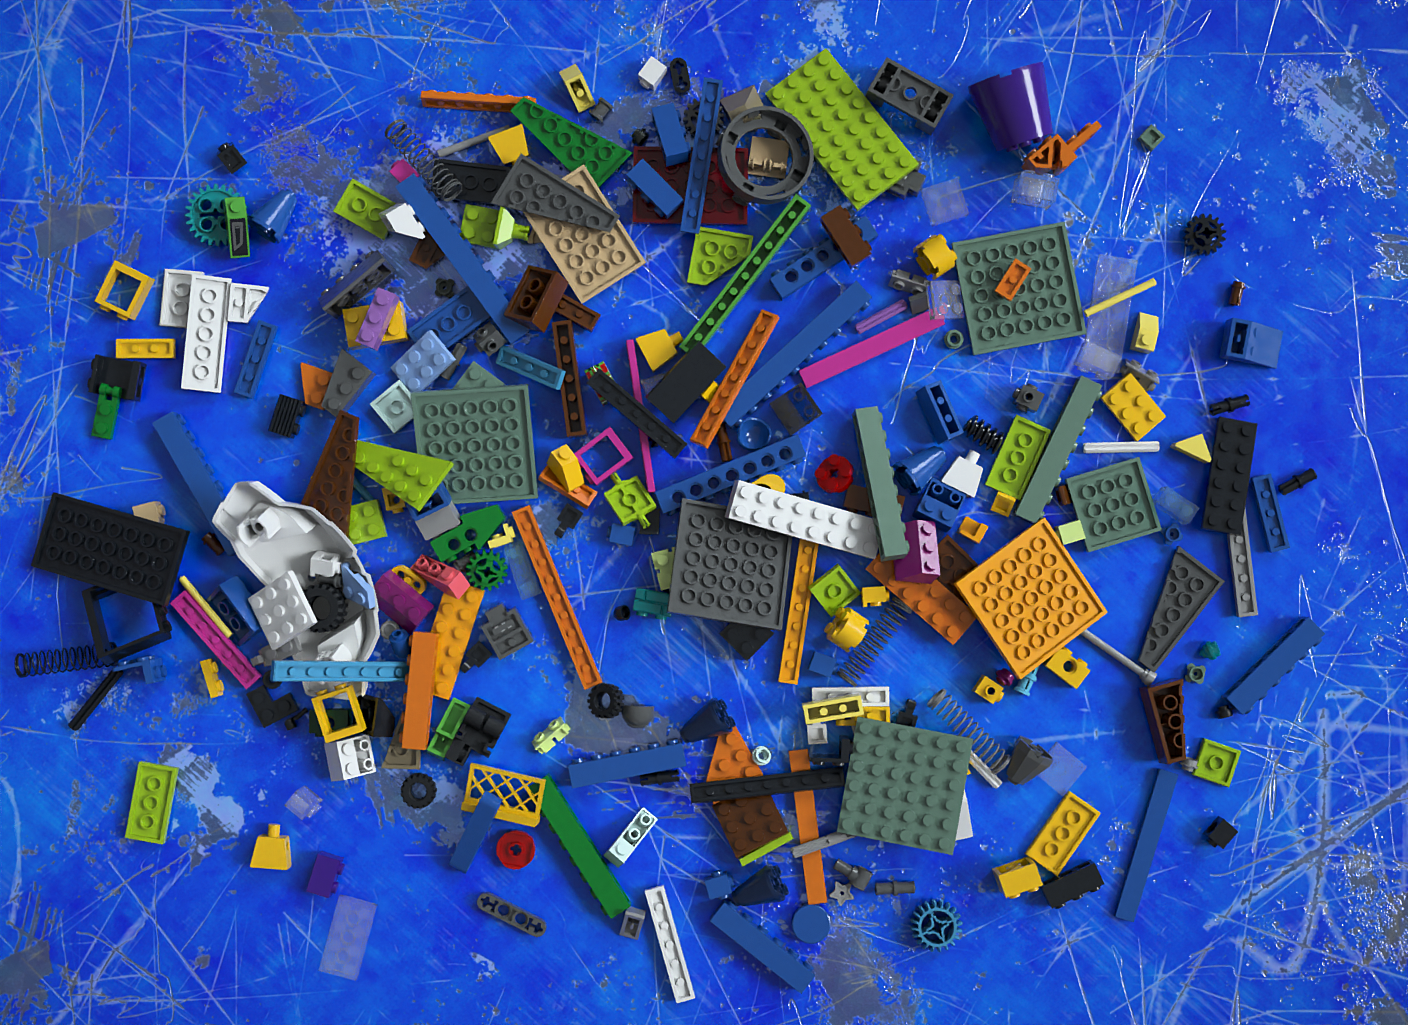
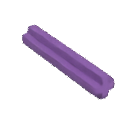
M902 299L855 325L857 333L861 334L906 310V302Z

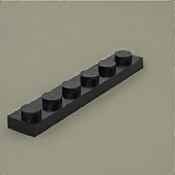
M600 368L588 380L587 384L674 459L685 448L687 443Z

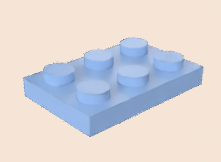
M430 330L390 368L410 392L423 391L456 359L434 332Z

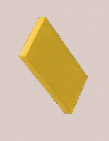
M1068 790L1025 854L1058 876L1101 813Z

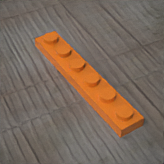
M421 91L423 107L512 113L510 110L523 98L512 95L498 96L490 93L483 95L472 92ZM523 96V97H525V98H527V99H529V100H531V101L537 103V102H536V98H532V97H530V96Z

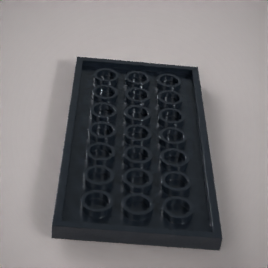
M53 492L31 566L162 606H168L190 531Z

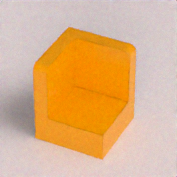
M965 517L956 533L979 544L989 526Z

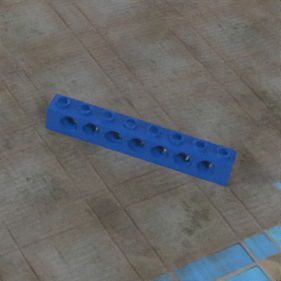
M797 434L655 492L663 513H668L670 516L679 512L678 508H680L681 503H675L672 499L673 495L677 492L682 493L684 499L696 501L704 499L705 502L714 498V494L721 491L722 494L732 491L734 481L726 479L728 471L736 473V480L750 483L749 479L754 477L759 479L771 470H774L775 473L786 469L785 465L791 462L793 465L803 462V457L806 456V453ZM782 449H786L790 453V457L786 460L781 459L779 456V452ZM765 456L772 459V465L769 467H765L761 463V459ZM746 464L754 466L755 470L752 474L744 472L743 467ZM711 478H716L719 481V486L715 489L708 486V481ZM694 485H698L701 488V493L698 496H693L690 493V489Z

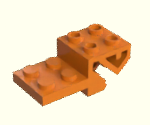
M1098 121L1093 124L1089 122L1081 129L1077 136L1073 135L1066 143L1058 134L1053 138L1051 135L1048 136L1038 147L1039 150L1034 148L1027 154V157L1023 159L1025 163L1021 168L1028 176L1044 177L1050 170H1053V174L1058 176L1075 161L1077 156L1074 152L1095 135L1102 127Z

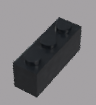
M1090 859L1058 876L1043 881V885L1040 888L1048 905L1051 908L1059 909L1065 906V902L1069 900L1075 901L1082 898L1086 892L1099 890L1100 886L1104 885V881L1096 864Z

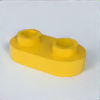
M398 565L392 569L394 573L419 594L426 590V580L407 566ZM399 571L404 573V577L399 575ZM415 582L420 583L419 588L415 586Z

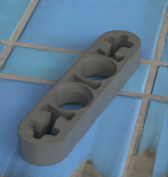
M488 891L481 893L478 897L477 905L481 910L532 936L540 937L545 933L547 923L544 919ZM489 897V901L494 904L495 901H498V903L495 906V909L492 910L491 908L493 907V905L488 903L485 906L483 905L484 901L481 899ZM506 905L509 908L508 914H500L498 907ZM519 913L524 914L526 917V921L522 924L515 920V916ZM532 918L533 920L531 921V923L534 925L541 923V928L543 930L539 929L538 932H536L535 927L530 924L529 928L525 926L528 924L529 919Z

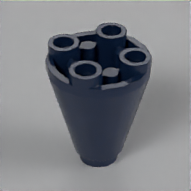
M710 699L680 729V735L685 743H693L729 734L733 731L736 723L726 711L727 705L724 700Z
M765 865L732 892L735 904L737 906H750L784 901L785 895H788L789 891L786 884L782 883L780 878L781 870L778 865Z

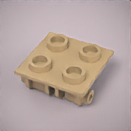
M752 136L748 174L785 179L789 152L787 142L785 140Z

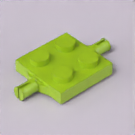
M616 472L614 475L611 474L610 478L615 486L604 493V498L621 524L625 526L632 521L639 520L644 529L646 526L649 527L650 523L645 515L656 509V504L637 475L629 480L621 481Z

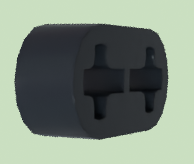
M674 58L670 63L673 88L678 95H686L690 91L687 64L682 58ZM676 63L684 66L681 68V74L679 75L677 69H673L676 67ZM679 79H683V84H687L684 90L677 87L679 86Z

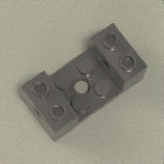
M886 57L865 97L879 107H882L885 102L917 120L915 127L931 136L954 95ZM907 89H913L916 93V96L914 98H908L905 95V91Z

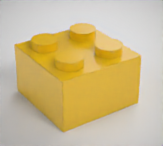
M1028 856L992 868L999 891L1006 898H1017L1020 896V893L1025 891L1034 892L1039 889V886L1043 885L1036 863Z

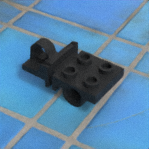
M476 697L458 730L463 733L462 736L455 735L445 758L463 766L471 749L489 758L491 752L487 748H494L511 714Z

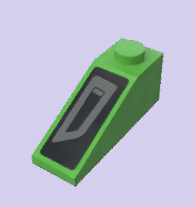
M245 197L224 198L222 202L230 259L250 257Z

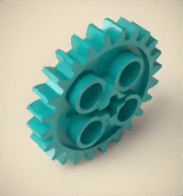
M214 184L213 189L206 185V191L199 188L201 194L193 193L195 200L188 199L192 205L185 207L190 210V213L185 214V216L191 220L187 221L186 224L193 225L189 231H197L194 237L199 238L202 236V243H205L208 239V245L210 246L213 245L214 241L218 247H220L221 242L228 246L227 231L223 228L225 216H218L217 220L213 216L200 217V214L215 215L218 211L224 215L222 208L223 199L239 197L240 194L238 192L233 194L234 189L231 187L226 191L225 185H222L221 189H219L217 184ZM206 201H210L212 204L211 208L207 211L203 210V204ZM207 220L212 221V227L209 230H205L203 227L204 222Z

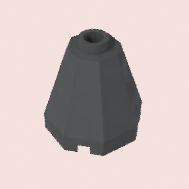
M1021 735L1015 741L1011 760L1006 774L1009 776L1007 779L1014 785H1024L1049 768L1053 762V757L1038 744L1037 746L1032 744L1033 741Z

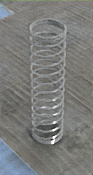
M945 688L938 691L929 700L927 706L932 707L931 710H933L941 701L950 697L946 705L936 715H939L948 705L955 702L950 712L942 718L943 721L950 713L961 707L958 714L947 726L953 723L957 717L966 713L963 720L952 731L954 732L964 721L971 718L970 723L958 736H961L970 726L977 724L975 729L967 736L970 738L973 733L982 729L979 736L973 741L972 746L982 736L987 734V737L973 753H976L986 742L993 740L989 748L979 756V759L992 747L998 745L996 751L985 760L984 764L988 763L995 754L1003 751L1001 757L989 767V769H992L993 774L1000 772L1010 762L1011 756L1009 754L1004 755V749L998 750L1000 744L993 745L994 738L988 739L989 733L982 734L983 727L977 729L978 722L972 723L973 717H967V711L961 712L962 706L956 707L957 701H951L952 695L945 696Z

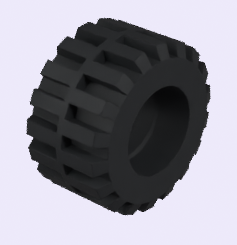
M314 584L306 587V590H302L312 611L314 601L320 596L326 598L330 604L328 617L323 620L316 617L318 622L308 628L311 632L332 631V629L338 628L339 624L344 622V616H347L348 613L345 611L348 608V603L345 604L344 600L346 598L342 596L340 589H336L333 585Z

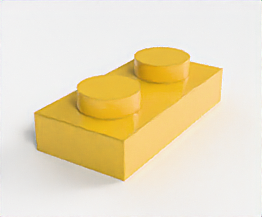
M212 658L200 661L210 697L215 698L224 695L223 682L219 680L217 675L219 671L217 663L213 662Z

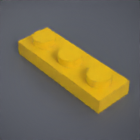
M116 339V358L176 359V340Z

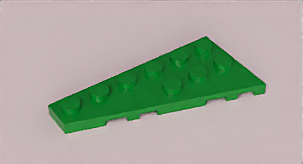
M525 97L510 110L570 172L584 164L598 187L632 154L631 151L608 141Z

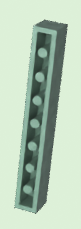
M1082 375L1077 377L1043 448L1022 498L1018 501L1012 515L1031 524L1037 523L1039 519L1043 518L1045 514L1043 509L1045 505H1049L1053 497L1051 492L1054 487L1057 488L1061 481L1059 475L1069 464L1068 456L1075 451L1078 445L1076 443L1078 435L1081 436L1086 428L1084 423L1087 418L1089 419L1094 411L1092 406L1102 395V391H1100L1101 384Z
M878 406L858 408L854 410L852 419L881 562L903 559L909 552V543L904 537L906 529L900 517L902 508L896 498L898 496V489L893 483L894 469L889 463L890 450L886 448L885 444L887 435L886 431L882 429L881 424L883 423V416L879 412Z

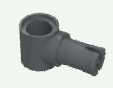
M839 858L833 869L848 877L847 879L850 880L849 883L862 891L865 890L873 875L866 868L860 865H854L853 867Z

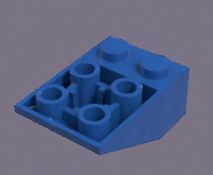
M1231 318L1225 324L1219 358L1276 369L1283 331L1253 321Z

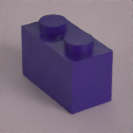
M324 851L318 853L306 891L329 898L333 893L335 894L339 886V882H336L338 875L342 874L345 866L342 863L344 857Z

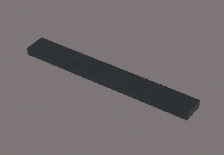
M843 767L694 783L689 784L691 804L845 787Z

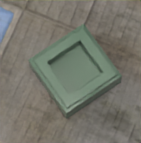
M1151 124L1137 140L1152 152L1165 136Z

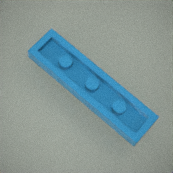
M504 345L500 347L496 364L556 390L561 389L566 373L564 370Z

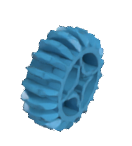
M932 899V905H929L927 901H924L926 906L924 908L918 905L920 912H913L917 918L910 919L915 924L910 926V929L915 931L912 936L917 938V944L923 943V949L929 946L930 952H933L936 947L937 951L941 952L942 946H944L945 950H948L947 944L950 943L954 946L953 939H960L956 933H962V929L958 926L963 925V922L958 920L961 915L955 913L957 910L955 907L950 908L951 904L949 902H946L943 906L942 899L938 901V904H936L935 899ZM933 911H942L949 916L939 918L935 916ZM928 914L929 922L921 929L922 921ZM933 918L938 922L940 933L934 928ZM951 923L949 933L944 936V929ZM924 934H936L939 940L929 939Z

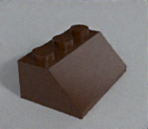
M528 265L504 316L528 329L544 333L569 282L557 271Z

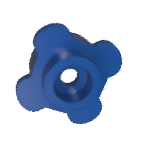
M1172 523L1167 528L1163 527L1161 530L1167 545L1183 539L1179 525L1176 523Z

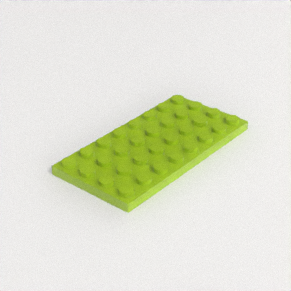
M827 48L765 93L774 107L787 111L803 124L812 141L814 158L857 212L919 166L916 159Z

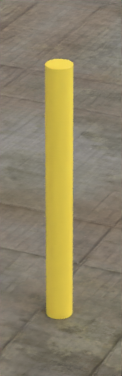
M1152 278L1085 309L1084 314L1086 317L1091 316L1157 285L1156 281Z
M185 576L181 577L178 581L225 637H231L233 635L231 630Z

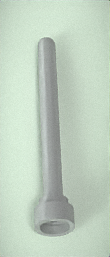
M1087 629L1080 633V635L1138 674L1139 678L1142 679L1141 682L1145 685L1150 686L1155 680L1157 673L1152 670H1144Z

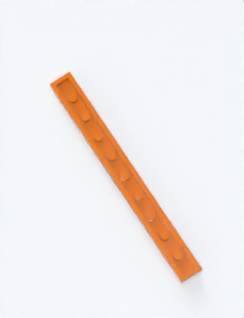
M528 505L513 511V517L584 690L603 683L531 506Z

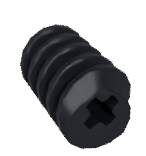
M974 415L967 421L963 431H967V438L973 435V442L979 439V446L985 443L986 451L993 448L991 453L993 455L1001 445L1004 433L1000 432L997 434V428L990 430L991 424L988 423L984 426L985 420L981 419L977 422L978 416Z

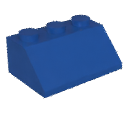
M236 575L220 584L205 601L233 633L231 637L240 647L262 631V628L248 601V598L252 595L246 588L245 583Z

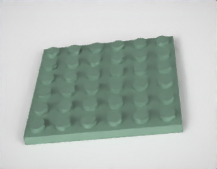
M1065 222L953 242L951 244L952 250L957 255L955 266L973 356L1087 334ZM1016 258L1032 269L1013 299L1009 302L996 294L994 290Z
M528 384L411 392L417 454L451 461L454 464L442 480L452 498L453 504L538 498Z
M858 716L853 739V754L850 756L837 832L953 855L973 738Z

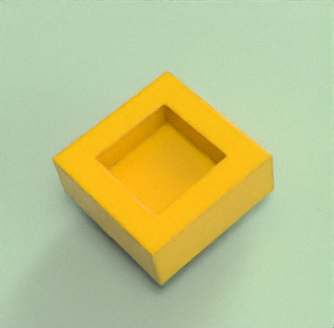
M998 491L991 510L1009 517L1016 498Z

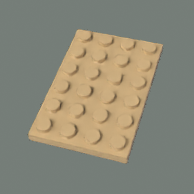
M584 164L562 178L613 211ZM523 212L565 279L569 282L581 304L646 263L619 219L609 233Z

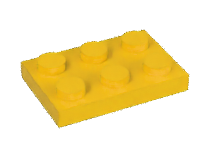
M1127 373L1100 397L1129 435L1137 442L1166 417L1131 373Z

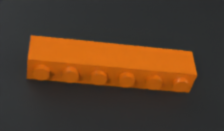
M413 631V635L409 637V646H412L411 654H408L407 666H410L409 673H406L405 685H408L407 693H404L403 704H406V708L401 716V723L404 724V728L399 736V743H402V748L426 750L428 748L439 633Z

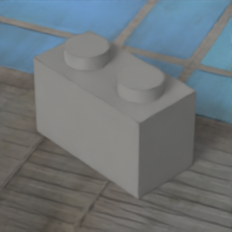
M451 500L450 505L415 523L427 541L431 538L434 540L442 536L443 532L450 531L459 526L461 518Z

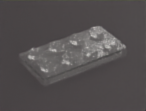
M339 895L319 971L357 980L378 904Z

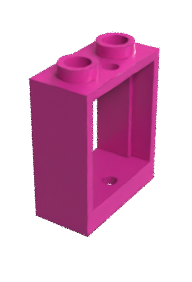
M611 427L574 453L578 458L580 469L583 467L587 472L585 475L591 485L595 483L597 486L634 459ZM608 436L624 458L597 478L581 455Z

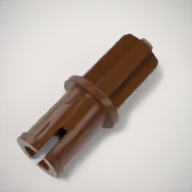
M722 423L716 433V445L719 446L722 462H729L732 460L729 444L731 440L728 438L726 423Z

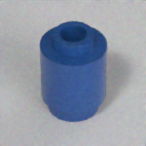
M403 629L394 630L389 635V641L394 654L399 658L408 657V654H411L412 646H409L407 631Z

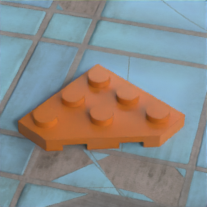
M736 726L733 727V731L729 734L718 736L706 782L764 776L759 766L754 763L752 754Z

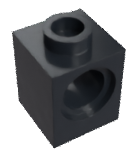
M1218 816L1203 834L1208 837L1206 841L1214 848L1218 846L1224 849L1238 831L1225 819Z

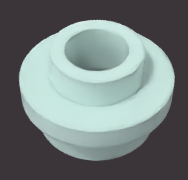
M764 746L755 748L752 752L754 763L759 766L768 764L771 759L770 751ZM759 753L763 755V759H759Z

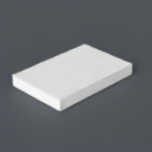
M165 269L160 326L187 328L192 274L204 275V272Z

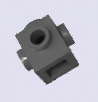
M490 321L472 335L477 341L474 344L481 353L485 351L488 356L497 352L507 342Z
M1023 384L1020 388L1017 387L1012 395L1015 398L1013 404L1017 405L1016 408L1022 412L1030 411L1034 413L1037 412L1045 394L1037 391L1038 388L1032 384Z

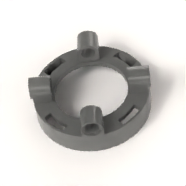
M758 106L743 111L731 121L726 129L722 130L715 143L718 146L717 161L721 176L728 187L734 192L732 199L742 206H747L749 202L774 204L788 199L795 192H799L812 170L814 151L807 130L792 114L776 107ZM760 114L761 119L751 120L746 123L743 122V118L745 116L751 118L758 116ZM755 129H767V133L771 137L778 140L783 138L787 142L792 154V165L783 181L772 186H760L750 182L741 174L736 164L735 151L738 141L747 132ZM796 139H802L801 142L804 151L806 150V156H801L800 146Z

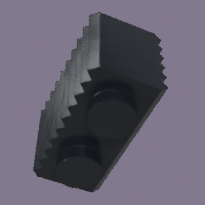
M280 394L268 431L294 439L295 435L297 436L300 431L299 420L301 417H304L306 412L305 402Z

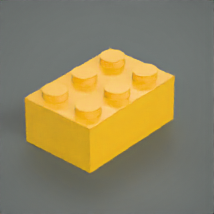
M400 300L380 346L409 341L404 305ZM370 305L342 310L348 347L352 350L368 348L355 340Z

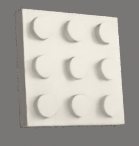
M293 571L286 572L248 598L272 650L278 649L318 622Z

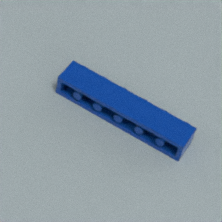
M1302 616L1221 697L1238 714H1248L1258 700L1260 701L1267 696V691L1271 687H1275L1281 682V677L1285 673L1288 674L1295 668L1294 664L1298 660L1304 659L1309 654L1308 650L1312 646L1315 647L1322 641L1321 637L1325 633L1309 617Z
M677 739L666 741L665 745L659 746V743L648 744V748L640 749V746L629 748V752L621 753V750L609 752V756L602 757V754L592 755L589 760H583V758L573 759L572 763L568 765L572 788L686 766V759L682 741L678 742Z
M724 899L710 916V922L802 994L816 976L813 970L814 966L806 960L804 962L798 958V953L791 948L787 950L783 946L784 943L778 937L772 938L768 934L769 931L763 925L757 926L752 922L754 919L746 912L742 914L737 910L739 907L731 900L727 902Z

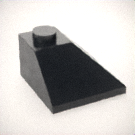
M367 694L363 697L362 695L358 696L357 700L367 729L359 733L372 737H393L395 717L383 699ZM354 715L352 725L357 723Z

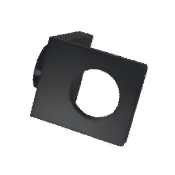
M654 509L645 515L650 526H646L644 529L640 523L639 534L659 535L660 509Z

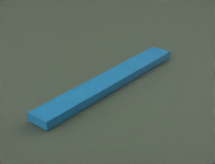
M272 660L270 681L405 682L406 673H409L410 666H407L406 661Z

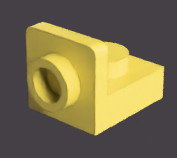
M508 523L503 524L506 536H503L502 533L491 536L492 540L488 541L489 548L493 549L514 542L513 538L516 536L513 526L509 527Z

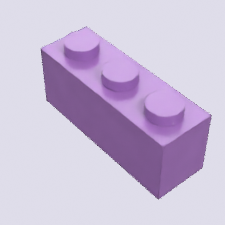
M378 287L355 341L378 351L400 297Z

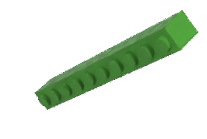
M797 194L792 198L681 343L679 349L682 352L686 353L698 340L706 347L810 211L811 205Z

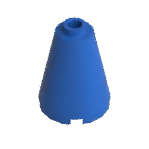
M288 189L286 191H279L247 219L251 228L255 226L258 229L257 233L272 243L277 241L279 244L297 204L296 195Z
M933 446L905 458L892 466L896 469L894 476L904 489L909 488L911 490L909 494L916 496L945 463L946 453L941 447Z

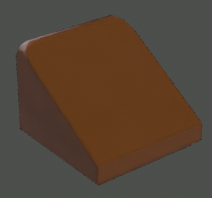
M1067 485L1055 488L1060 506L1072 503Z

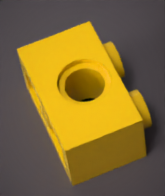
M1064 646L1045 660L1042 665L1072 688L1077 689L1090 670L1086 668L1088 665L1080 658L1077 660L1071 656L1072 652ZM1066 661H1070L1072 665L1069 671H1065L1063 668Z

